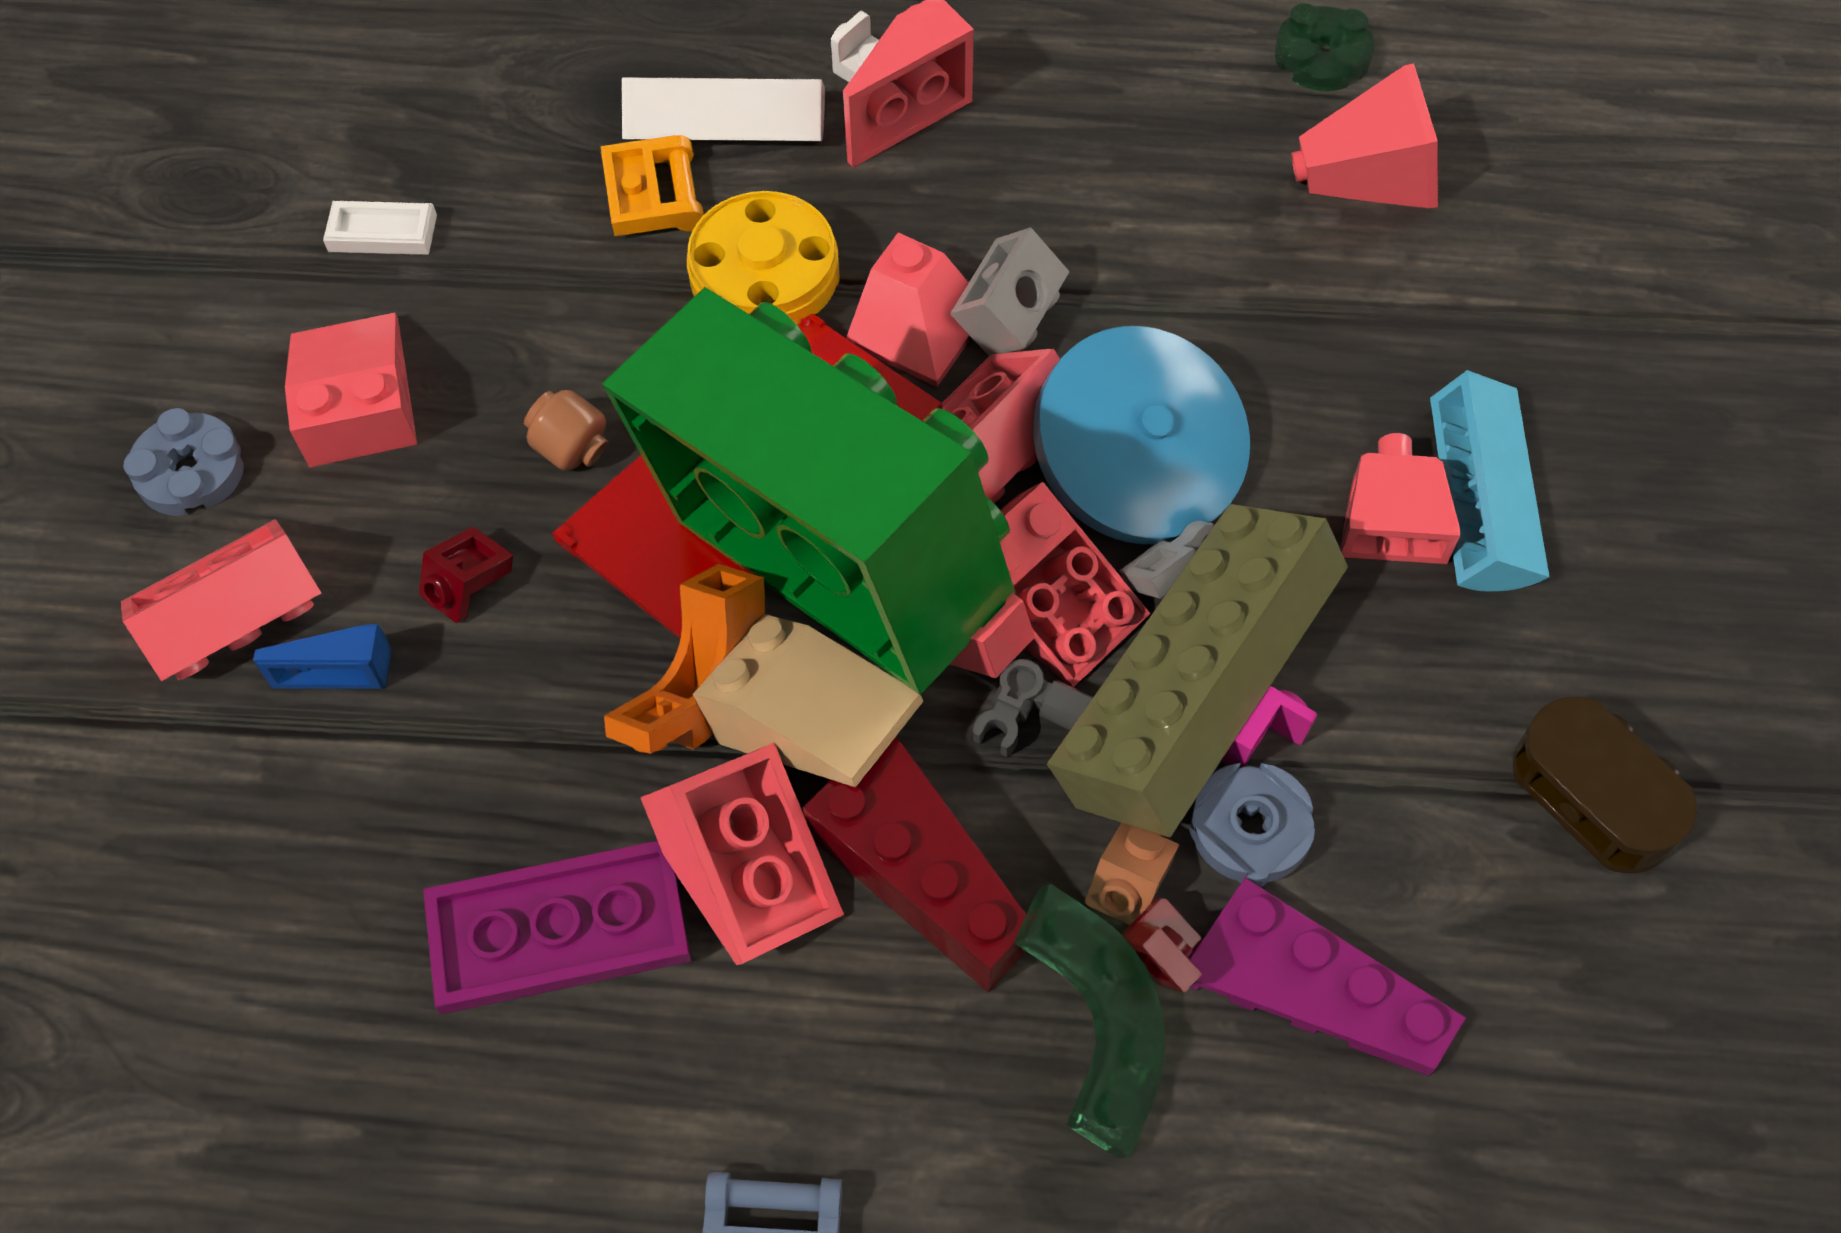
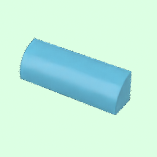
M1467 370L1430 397L1438 457L1444 465L1460 526V537L1453 550L1457 586L1477 591H1508L1524 588L1549 578V571L1517 388Z

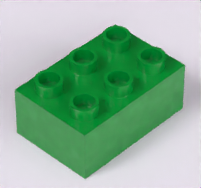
M704 287L602 383L678 523L748 573L764 577V584L919 695L929 687L971 642L970 638L980 627L983 628L1005 605V600L1012 593L1016 594L1000 544L1010 533V527L1000 509L984 493L979 472L988 463L989 457L979 437L961 419L944 409H933L922 421L897 406L896 396L882 375L869 363L854 354H844L833 366L814 355L809 341L798 325L773 304L761 302L748 314Z

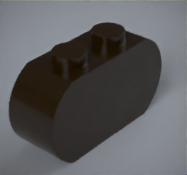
M1566 697L1547 704L1536 714L1515 748L1513 773L1516 782L1608 870L1633 874L1646 872L1657 867L1684 840L1695 823L1697 814L1696 797L1692 787L1681 778L1678 769L1667 759L1657 756L1635 735L1632 727L1626 720L1616 714H1612L1599 701L1584 697Z

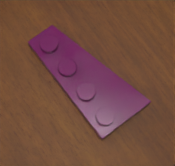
M1247 878L1243 879L1190 958L1193 965L1202 973L1190 987L1198 991L1199 987L1228 997V1002L1251 1011L1258 1008L1291 1021L1290 1025L1313 1034L1316 1031H1320L1347 1041L1351 1048L1427 1076L1434 1072L1466 1019L1463 1015Z

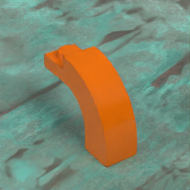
M718 564L680 584L682 632L674 660L665 675L651 689L604 715L606 737L631 746L636 751L652 754L664 749L670 742L694 750L713 735L693 694L749 632L750 628L765 614L764 577Z

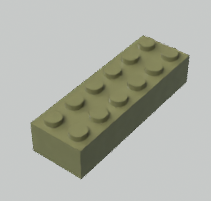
M1229 504L1048 761V767L1076 809L1163 836H1172L1348 568L1326 518Z

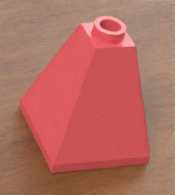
M1414 63L1402 66L1299 136L1300 151L1291 152L1296 182L1306 181L1310 194L1422 208L1438 207V140Z

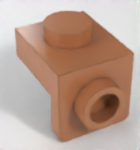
M1121 822L1100 858L1085 900L1086 904L1093 909L1131 925L1153 902L1174 860L1179 844L1162 837L1160 834Z

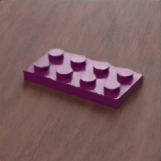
M658 841L423 889L435 1008L441 1015L691 962L678 878L664 857Z

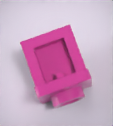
M1270 686L1221 762L1226 765L1241 763L1240 768L1245 767L1269 729L1298 745H1302L1317 717L1316 712L1308 708L1306 703L1296 694L1287 690H1277Z

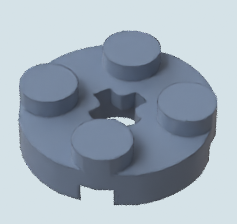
M174 408L163 412L159 416L157 423L142 433L134 443L130 453L126 456L123 467L134 489L146 505L162 514L181 516L189 515L185 509L195 508L202 504L206 509H209L224 501L239 484L243 475L244 462L240 457L241 447L226 423L208 414L188 413L184 409ZM193 456L197 462L192 468L183 466L178 471H175L176 464L186 457Z
M1241 763L1227 765L1210 776L1197 796L1189 832L1200 855L1214 870L1227 878L1237 880L1240 884L1244 878H1247L1259 887H1262L1267 882L1280 880L1291 874L1307 856L1314 840L1315 832L1312 817L1313 805L1309 794L1301 783L1292 775L1276 766L1261 763L1260 768L1251 766L1240 768ZM1241 812L1250 817L1257 812L1263 814L1266 818L1262 826L1265 833H1247L1241 828L1242 821L1237 815Z

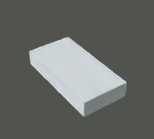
M333 201L323 241L328 252L429 255L437 214L433 203Z

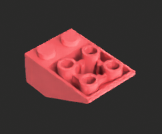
M1041 482L1018 494L1000 510L1010 527V533L1000 544L1014 586L1015 595L1024 601L1035 636L1024 649L1065 684L1074 687L1151 613L1044 482Z

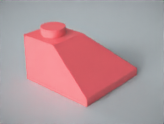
M897 233L871 268L846 339L874 358L938 387L971 340V336L950 315L969 282L943 252L901 233Z

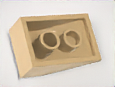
M765 614L750 628L749 632L693 694L718 744L750 753L775 743L783 765L853 787L859 784L923 703L921 695L904 683L812 627Z

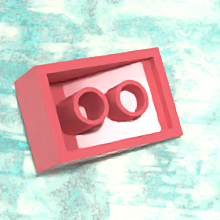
M925 0L897 15L843 90L847 162L853 168L972 102L974 29L945 0Z
M396 313L291 334L285 380L289 427L309 468L417 445L400 328Z
M775 743L640 797L664 857L736 965L752 960L844 915Z

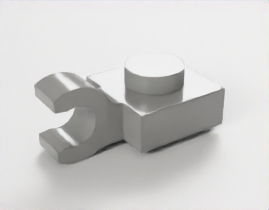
M1197 520L1188 524L1182 534L1172 542L1159 541L1119 570L1123 580L1132 591L1159 599L1165 597L1202 544L1204 537L1214 527L1213 523Z

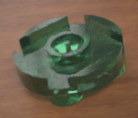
M1308 3L1296 5L1292 8L1290 17L1281 24L1278 31L1274 51L1277 65L1282 70L1284 64L1289 71L1294 73L1292 81L1302 87L1317 91H1337L1346 88L1349 80L1356 78L1358 75H1360V80L1366 75L1371 64L1375 42L1372 32L1367 27L1368 17L1357 9L1343 10L1330 6H1313ZM1320 45L1331 47L1330 51H1320Z

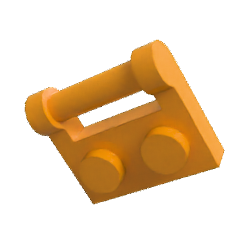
M672 135L600 146L614 236L674 227L685 232L693 231L697 222L704 215L702 205L696 200L690 166L694 154L689 138L682 135ZM666 162L671 168L676 201L661 204L655 164Z

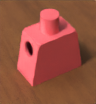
M1401 433L1387 434L1378 441V453H1366L1360 457L1350 489L1340 550L1344 558L1447 564L1459 540L1460 526L1443 462L1437 457L1413 456L1412 440L1409 436Z

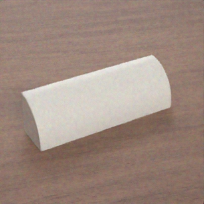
M622 78V139H652L672 135L686 136L690 140L822 141L825 86L821 79Z

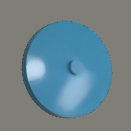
M1143 326L1116 327L1095 333L1073 346L1057 362L1046 377L1036 400L1033 416V441L1036 456L1047 483L1061 503L1075 517L1097 532L1111 538L1135 544H1156L1162 540L1172 542L1182 534L1185 527L1191 522L1200 520L1210 523L1231 504L1244 481L1250 456V433L1242 401L1228 376L1209 355L1191 342L1173 333Z

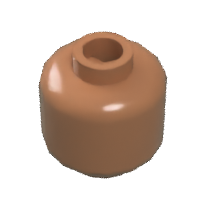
M561 390L555 394L552 391L545 392L532 405L524 419L523 424L528 428L526 436L528 445L562 471L573 470L581 463L591 467L601 457L608 445V440L602 437L607 424L605 415L572 390Z

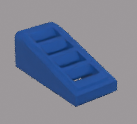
M367 624L255 650L253 661L272 689L386 688L391 646L379 624Z

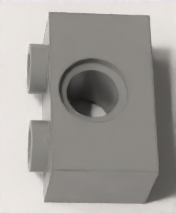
M1031 227L996 238L950 315L988 356L1012 351L1020 352L1035 340L1037 336L1036 328L1046 311L1059 299L1060 293L1058 291L1069 274V270Z

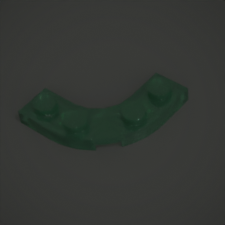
M1049 884L1038 889L1014 943L1063 975L1082 993L1093 1016L1096 1037L1093 1059L1066 1125L1116 1158L1131 1157L1155 1099L1164 1066L1165 1030L1159 998L1145 965L1133 947L1127 943V940L1104 919L1054 885Z

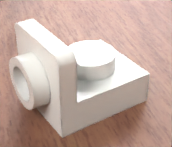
M859 11L847 23L841 24L831 37L833 73L850 82L879 41L871 35L870 16L865 12Z

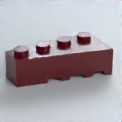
M897 736L856 787L830 780L803 807L804 817L814 842L988 993L1030 948L1032 921Z

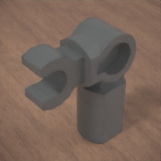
M1025 659L1014 660L1000 675V686L991 701L993 709L985 711L975 721L973 742L980 744L989 730L1000 729L1006 734L1001 743V755L1008 757L1014 752L1018 744L1017 724L1018 722H1025L1031 711L1035 709L1040 711V718L1070 731L1093 699V696L1058 680H1055L1053 683L1045 681L1043 672L1032 661Z

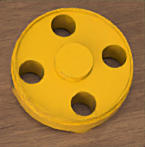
M756 191L728 198L715 205L701 217L689 239L687 270L694 297L706 287L748 314L761 302H768L781 309L798 325L802 319L810 314L816 315L831 299L839 284L838 249L828 221L814 206L789 194L773 191Z

